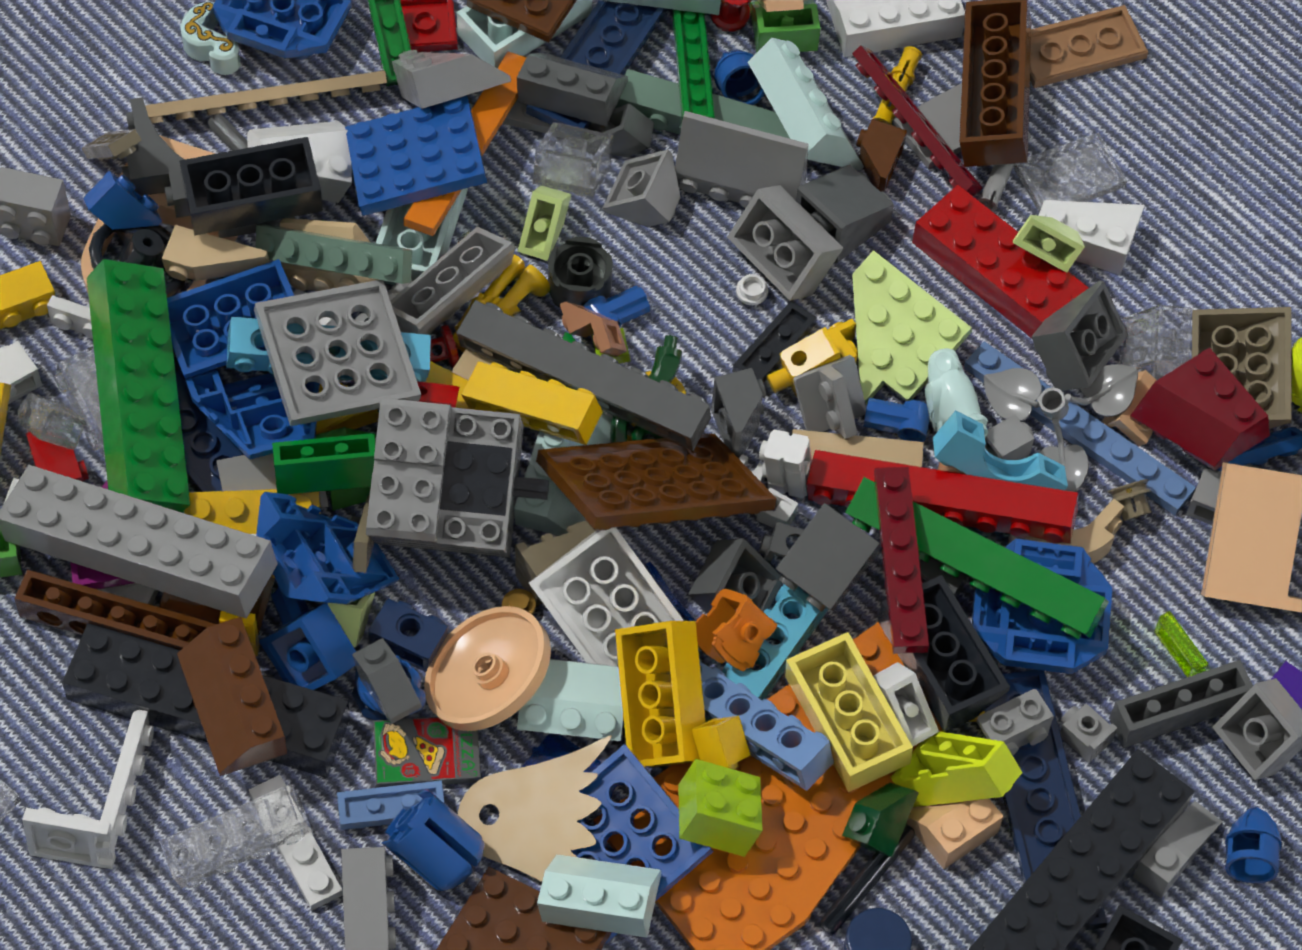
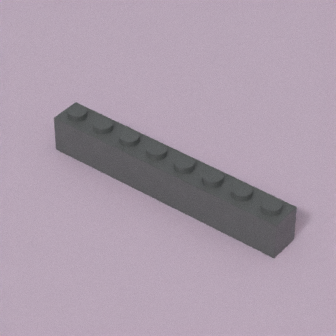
M475 300L456 332L461 347L514 371L529 372L537 379L547 382L550 379L556 380L566 387L578 390V388L587 389L595 394L603 411L691 451L696 447L711 419L710 406L702 397L696 394L688 396L679 392L673 384L661 380L657 382L650 379L645 372L638 368L631 367V369L621 366L616 359L609 355L602 354L599 356L592 353L588 347L580 342L573 341L570 343L565 341L551 329L544 328L541 330L536 328L522 316L515 315L512 317L507 315L493 303L487 302L483 304Z

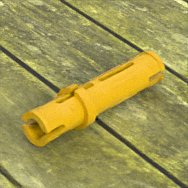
M912 46L904 48L898 65L890 73L905 92L908 86L913 84L915 80L914 72L919 60L922 58L921 51ZM904 70H906V71H905V74H904V76H903V79H902V81L900 82L901 76H902ZM882 99L873 119L892 125L895 117L892 110L895 109V106L891 104L888 107L889 99L887 101Z

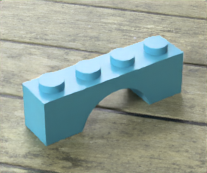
M956 410L933 437L935 458L943 465L952 466L967 475L1065 490L1068 487L1065 466L1038 452L1020 460H1005L989 453L985 448L983 424Z

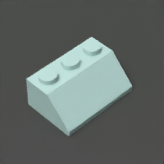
M550 659L548 670L540 687L532 698L519 710L517 730L603 739L611 735L610 740L621 741L624 718L619 667Z
M556 855L544 872L537 901L541 920L546 923L647 938L661 870Z

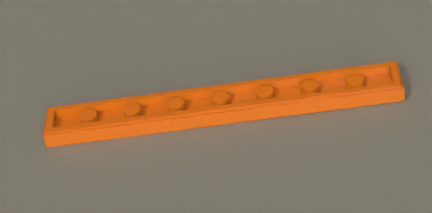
M508 51L498 69L510 75L511 82L483 90L471 109L481 156L485 153L518 99L517 76L526 60L524 56ZM461 190L414 202L404 217V226L434 236Z

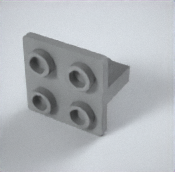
M848 355L793 378L805 430L823 432L832 429L833 431L836 430L846 439L858 434L854 419L866 414V405L854 357Z

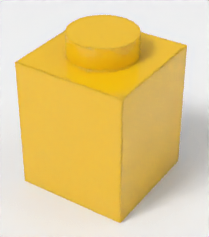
M739 716L714 718L691 729L700 760L736 769L739 767V761L751 756Z

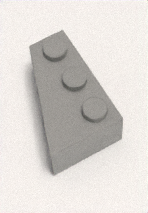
M385 847L341 849L345 950L396 949V928L389 927L388 913L395 912L394 891H388L387 877L393 876V855H387Z

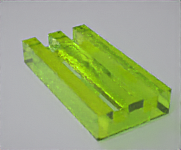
M1168 611L1160 615L1154 633L1186 677L1205 672L1208 662L1173 614Z

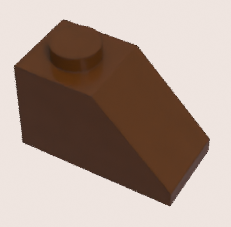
M872 119L867 130L861 129L856 146L860 147L859 158L864 165L863 169L871 184L880 192H885L904 150L907 130Z

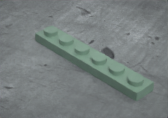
M267 224L256 225L255 248L267 251L269 260L275 261L279 259L280 262L400 284L411 283V249Z

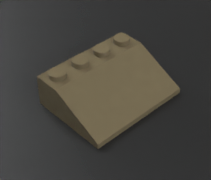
M1291 307L1192 310V358L1210 347L1267 413L1269 429L1292 423Z

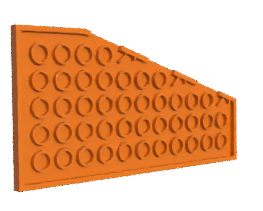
M879 622L853 639L873 676L897 662L904 666L898 654H893L892 644ZM790 684L767 699L780 712L787 716H795L802 722L804 727L815 733ZM932 713L938 730L942 732L941 726L939 725L937 719ZM918 743L917 745L913 746V751L916 749V747H917L920 743ZM753 756L739 761V767L734 770L760 777L762 833L745 857L712 848L714 852L655 901L656 905L692 950H771L808 922L812 912L860 849V844L842 836L855 803L889 782L894 784L891 776L896 771L848 792L832 764L806 791ZM692 763L671 765L654 777L678 808V784ZM628 796L625 797L624 799H622V800H621L620 802H618V803L624 802V801L628 798ZM647 811L639 812L634 817V827L636 829L646 828L651 821L650 813ZM602 814L594 819V826L600 823ZM615 834L607 842L617 852L623 847L624 839L622 835ZM667 837L659 839L655 845L656 854L659 856L667 855L672 849V840ZM643 861L631 863L632 866L645 867Z

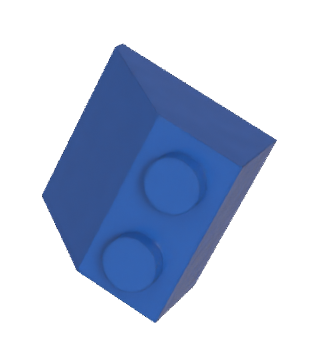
M327 603L307 611L259 640L283 681L311 690H315L337 679L355 666L352 654L356 650Z

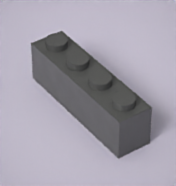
M1237 660L1116 701L1109 720L1111 724L1113 723L1117 727L1116 735L1122 747L1126 748L1226 714L1253 687V684L1242 662Z

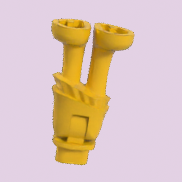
M514 254L512 264L503 270L497 279L492 281L484 293L480 292L477 297L471 300L461 320L454 326L456 332L475 300L483 304L487 302L493 303L501 308L503 313L513 317L521 311L517 305L529 293L538 297L548 294L550 291L548 280L533 265L529 264L525 267L524 261ZM512 281H517L504 298H499ZM455 332L453 338L457 349L464 353L466 348L460 346L457 333Z

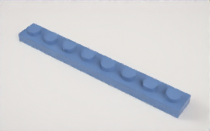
M984 341L965 361L963 369L984 383V375L1023 367ZM1039 379L1042 392L1047 388H1052ZM1069 402L1067 415L1059 420L1063 438L1073 445L1081 446L1088 456L1129 484L1149 479L1147 487L1152 489V492L1147 493V497L1176 516L1192 497L1196 487L1075 403ZM1032 406L1030 415L1055 432L1052 420L1045 417L1041 407L1035 408Z

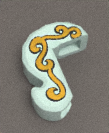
M215 2L199 3L185 14L180 25L184 51L191 58L198 61H210L211 69L215 73L221 75L232 74L241 65L238 54V42L229 40L226 36L213 30L218 23L213 13V4Z

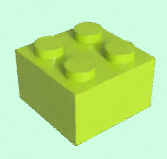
M695 759L678 784L679 839L745 857L763 831L760 777Z

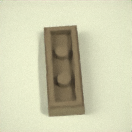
M370 494L367 496L354 540V572L366 573L375 543L366 535Z

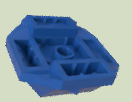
M1014 539L1005 548L1105 597L1109 603L1091 638L1082 634L1078 640L1061 631L1063 624L1053 619L1050 620L1049 624L1044 623L1030 615L1033 609L1023 604H1020L1017 609L1001 601V593L991 588L988 593L975 588L972 625L989 653L1005 666L1073 674L1106 655L1109 644L1112 586L1091 562V558L1084 548L1023 539Z

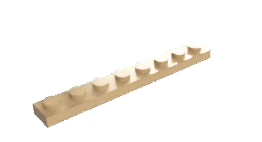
M384 70L145 106L151 122L159 123L164 122V115L175 114L176 120L195 117L194 111L206 109L207 115L226 113L225 106L238 105V111L255 109L257 108L256 102L269 100V106L288 104L287 97L300 96V101L303 102L319 99L318 93L331 91V97L350 95L349 88L362 87V93L381 90L380 84L387 83Z

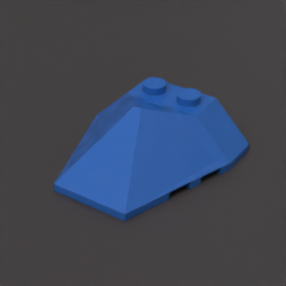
M217 368L185 379L193 403L249 460L273 454L272 443L316 439L317 421L290 426L274 374L268 373L223 385ZM308 382L305 385L306 389L311 393H319V383Z
M264 492L261 495L256 536L271 541L278 563L272 574L278 582L279 590L287 598L348 604L395 584L399 580L386 556L376 543H374L366 573L354 572L353 552L358 523L339 515H335L332 519L319 514L321 509L314 505H311L308 509L295 503L296 498L288 494Z

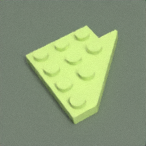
M873 250L852 274L861 388L866 405L869 398H873L884 384L907 402L913 400L928 383V361L931 354L944 348L956 351L971 334L972 327Z

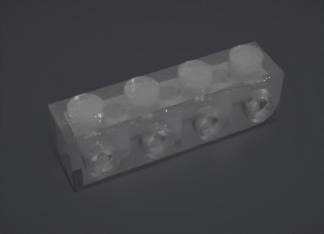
M288 784L162 839L159 842L172 878L181 888H193L203 884L207 877L217 873H228L237 869L239 863L251 858H263L278 846L298 843L304 839L306 834L313 831L299 794L291 784Z

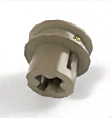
M1149 479L1136 481L1107 491L1109 495H1112L1113 499L1124 506L1121 515L1123 521L1152 513L1146 495L1152 492V489L1147 487ZM1132 498L1134 499V502H1135V505H1136V508H1137V511H1136V512H1134V509H1133V506H1132V502H1131V499H1132Z

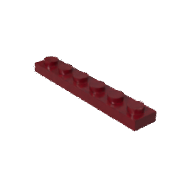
M860 45L852 53L858 61L855 65L857 69L867 79L869 77L873 79L877 84L874 90L884 101L889 99L895 106V109L892 110L894 115L903 124L908 123L914 130L911 135L915 141L923 148L927 146L933 153L930 159L941 171L945 169L951 176L949 182L954 188L959 185L969 194L975 196L983 189L980 183L967 167H964L963 162L873 51Z
M909 467L875 468L874 482L893 654L928 652L929 641Z

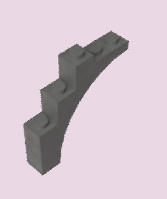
M143 97L130 99L132 112L126 113L128 129H135L142 141L135 144L136 151L127 156L128 166L122 167L123 175L135 185L136 189L134 191L140 196L144 194L165 193L167 205H174L176 218L190 216L179 163L180 160L185 159L176 154L159 136L148 117ZM282 219L218 231L220 238L256 233V225L267 224L280 227Z

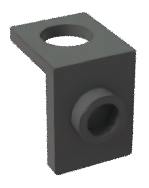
M776 522L770 535H763L759 553L763 554L762 557L769 564L775 555L785 557L790 550L786 545V539L790 536L799 537L804 530Z

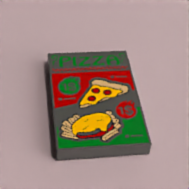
M438 717L406 718L392 724L389 720L373 721L376 788L441 780L442 785L476 783L481 779L478 730H457L443 723Z

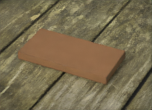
M1123 5L1031 29L1030 82L1033 88L1147 59L1148 50L1126 6Z

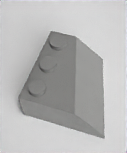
M410 50L399 54L400 59L392 61L401 97L421 109L511 82L510 75L473 54L418 53L417 50Z

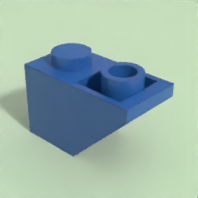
M110 170L83 198L88 210L112 230L158 226L162 222L157 212L158 204L147 194L141 197L134 191L136 187L127 177L121 175L118 178Z

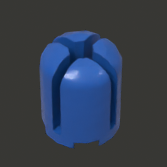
M425 789L417 794L422 798L420 802L408 810L403 808L385 831L390 836L389 840L381 842V844L434 889L446 891L465 882L472 874L471 864L478 866L483 857L485 843L482 836L431 791Z

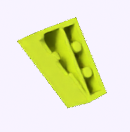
M939 731L922 741L912 752L911 764L896 770L891 779L896 785L919 792L913 807L1003 797L1023 772L1003 741Z

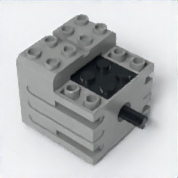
M381 398L366 535L379 545L510 558L516 497L547 500L549 493V480L519 477L524 424L521 421L520 414L453 408L447 404Z

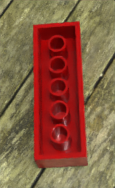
M957 185L916 221L912 243L1032 338V335L1046 318L1089 287L1070 272L1066 273L1014 244L1013 239L1018 231L961 186Z

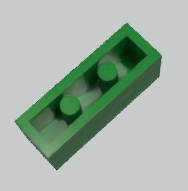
M374 433L272 443L277 493L298 494L371 486L375 460Z

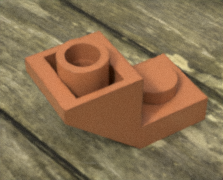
M569 302L560 304L563 313L562 323L569 334L585 338L593 334L594 344L600 350V353L619 356L627 352L617 321L581 305Z

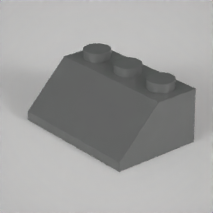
M541 52L529 54L517 76L518 102L607 126L628 82V76Z

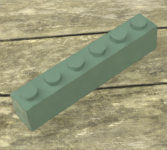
M627 69L625 76H628V82L615 109L629 103L654 122V129L680 135L682 118L679 84ZM712 94L715 119L790 139L776 112Z

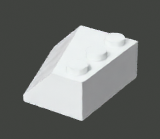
M339 121L252 129L247 133L248 148L308 137L321 187L322 200L339 203L352 183L351 158L346 136L348 130H345L346 126Z

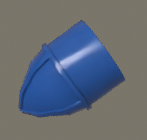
M742 50L726 51L723 53L715 68L714 81L724 97L750 105L756 104L763 98L765 93L748 64V61L754 56L753 54ZM760 85L759 92L753 98L746 101L738 99V97L750 94Z
M1257 807L1249 808L1232 824L1230 832L1226 836L1225 869L1229 876L1238 881L1265 883L1276 878L1279 873L1280 850L1282 847L1281 836L1278 826L1267 812Z

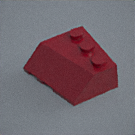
M1210 347L1155 381L1130 415L1132 421L1139 425L1142 423L1154 430V434L1164 440L1167 438L1182 447V451L1213 470H1217L1223 465V462L1228 463L1270 436L1267 413Z

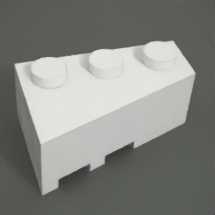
M1044 200L1038 216L1052 217L1079 232L1085 247L1075 261L1121 275L1141 219L1144 205Z

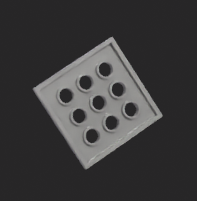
M375 280L255 303L254 312L290 426L380 409L381 398L408 401L420 400L421 392L384 280ZM361 311L368 316L369 320L357 322L352 318L351 314ZM329 317L336 322L337 326L328 329L323 327L319 320ZM296 323L301 325L305 332L295 335L288 331L287 326ZM364 340H371L377 344L378 349L366 351L360 343ZM333 346H339L345 350L346 355L337 358L332 356L328 349ZM306 352L314 358V361L310 364H303L297 360L296 355ZM381 369L387 374L388 378L382 381L376 380L370 375V371ZM348 375L355 380L356 384L351 387H345L339 383L338 377ZM308 382H317L321 384L323 391L311 393L306 389L305 385Z

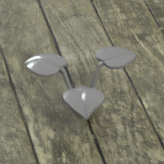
M1120 364L1104 366L1090 387L1080 388L1087 399L1073 397L1069 393L1064 395L1058 388H1047L1042 392V386L1037 375L1024 368H1012L998 373L984 375V387L991 406L1004 419L1015 414L1020 421H1024L1030 416L1032 406L1035 408L1041 407L1045 417L1052 420L1058 447L1049 446L1042 449L1039 453L1065 466L1068 484L1065 491L1077 492L1087 477L1089 460L1081 446L1069 445L1064 447L1059 420L1067 415L1069 402L1080 405L1092 403L1094 411L1104 417H1114L1122 414L1130 407L1134 399L1138 370L1135 367Z

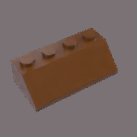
M234 618L207 627L180 650L177 656L219 776L287 754L285 736L242 618Z

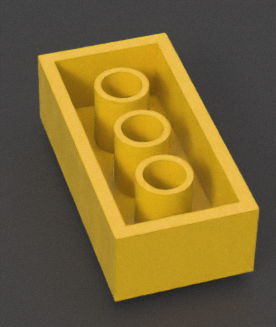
M665 621L615 629L626 746H628L645 768L692 763L695 759L700 760L691 729L706 722L696 621Z

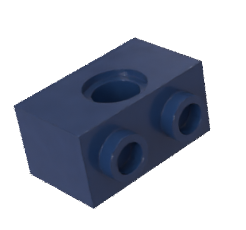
M389 598L368 630L369 645L383 638L395 655L400 656L402 660L409 662L412 666L424 672L431 665L449 634L448 626L440 618L433 615L427 617L417 612L410 604L404 601L396 602ZM408 630H414L418 632L414 636L403 635V633Z

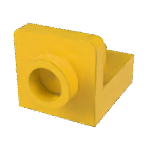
M849 319L844 323L837 322L828 329V332L836 344L841 358L851 355L855 358V362H857L858 351L851 341L855 338L856 323L853 319Z

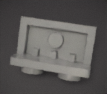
M1032 689L979 715L977 723L985 734L986 739L1005 742L1013 756L1019 750V747L1027 743L1035 745L1043 741L1048 736L1054 715L1036 689Z

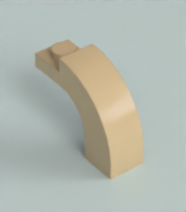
M1113 499L1089 525L1073 530L1071 544L1062 542L1059 544L1083 547L1090 556L1091 562L1093 564L1098 562L1111 550L1114 535L1123 524V520L1120 518L1124 506ZM1010 534L1007 545L1010 544L1014 539H1023L1046 543L1049 542L1045 541L1044 539H1038L1029 536L1027 538H1017Z

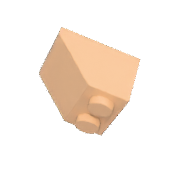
M990 799L913 807L907 824L914 829L916 836L940 866L946 869L999 832L1004 816Z

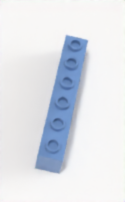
M699 659L705 721L708 722L714 718L739 716L750 755L807 791L834 763L830 748L831 743L827 737L818 731L814 733L807 729L795 716L783 714L771 701L759 699L744 684L732 682L721 670L716 667L710 668Z

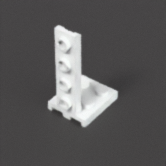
M137 710L132 714L101 819H91L83 814H60L48 808H26L22 821L29 855L113 869L116 859L115 845L118 836H124L127 827L126 808L127 805H133L136 796L135 778L136 775L141 776L144 770L145 755H143L145 746H150L153 740L154 726L149 725L148 711Z

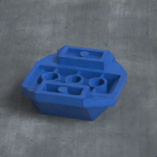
M216 0L213 4V13L229 40L284 59L295 58L302 61L313 54L326 53L329 50L352 7V0Z

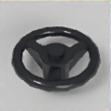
M104 223L93 233L89 246L93 270L103 260L101 251L105 239L115 232L125 245L119 255L120 262L163 268L166 272L162 257L171 233L161 225L112 230ZM173 278L166 285L167 298L174 296L185 285L186 280Z

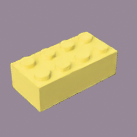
M849 632L786 659L785 677L815 732L822 733L830 741L834 760L833 765L848 792L911 764L913 746Z

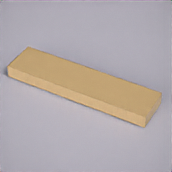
M792 430V434L808 436L812 459L815 450L922 467L924 442L857 435L846 439L837 433Z

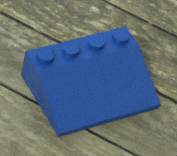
M279 259L167 298L173 353L185 379L227 364L228 330L231 317L256 319L254 312L255 303L294 296ZM256 346L257 349L266 351L265 346Z

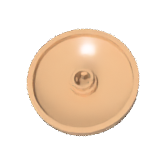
M511 606L484 610L459 624L447 635L426 671L424 691L426 701L432 712L449 727L462 731L486 729L514 715L532 698L548 670L551 646L546 630L531 613Z

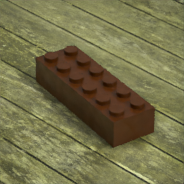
M1028 0L966 2L959 139L964 167L1027 163L1032 27Z

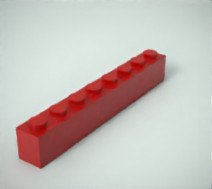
M815 450L806 486L808 500L814 501L817 504H834L848 508L862 479L865 477L874 482L875 468L909 467L912 501L961 526L977 528L987 533L995 531L1008 533L1017 538H1027L1029 536L1044 539L1053 544L1061 542L1071 544L1078 512L1077 492Z

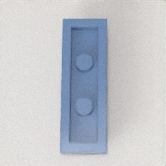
M442 780L337 792L341 830L390 825L403 808L408 810L422 800L417 794L425 789L431 791L444 803Z

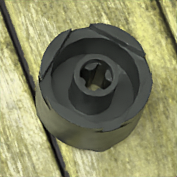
M572 237L565 240V244L557 248L556 246L550 253L548 259L549 293L554 305L561 308L560 304L563 302L583 306L589 300L598 296L608 299L612 289L613 261L610 253H607L602 248V244L597 240L588 237Z

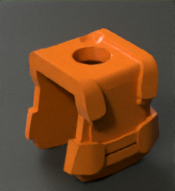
M722 589L712 601L711 610L706 615L702 614L696 620L698 648L708 657L719 663L726 661L734 668L745 671L746 669L753 668L760 654L758 651L762 643L775 631L777 623L759 609L747 595L729 589Z

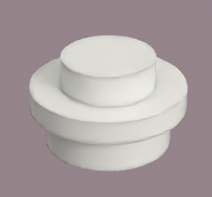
M749 274L738 282L736 295L744 304L758 305L767 298L768 286L759 275Z

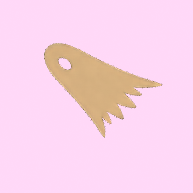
M607 736L582 749L555 759L491 774L473 784L460 802L458 816L482 836L485 843L483 856L517 869L542 882L545 870L556 855L577 857L571 852L572 850L595 845L596 840L594 836L577 821L596 811L600 807L601 801L580 793L579 790L587 787L598 777L597 773L584 771L600 755L612 736ZM489 804L495 805L499 810L498 820L492 825L483 824L479 817L481 809Z

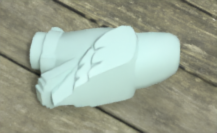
M949 348L935 351L931 354L928 361V384L925 388L929 418L934 431L938 432L956 410L982 423L986 437L988 434V429L986 428L988 420L985 416L981 415L974 386L969 377L964 373L956 351Z

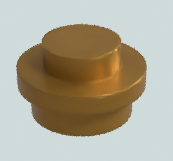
M514 589L505 594L502 606L521 608L533 615L536 602L529 591Z

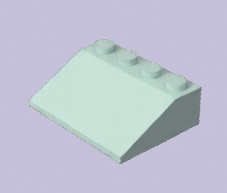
M771 38L748 61V64L790 139L809 144L808 160L840 167L851 165L859 171L863 169L864 165L842 129L839 119L834 115L826 96L821 92L813 78V73L799 55L798 47L791 41Z

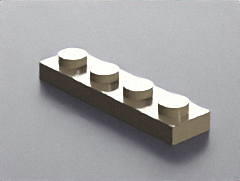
M135 129L105 133L81 149L87 159L98 158L99 161L111 158L112 160L117 158L123 159L135 152L136 148L134 145L142 140Z

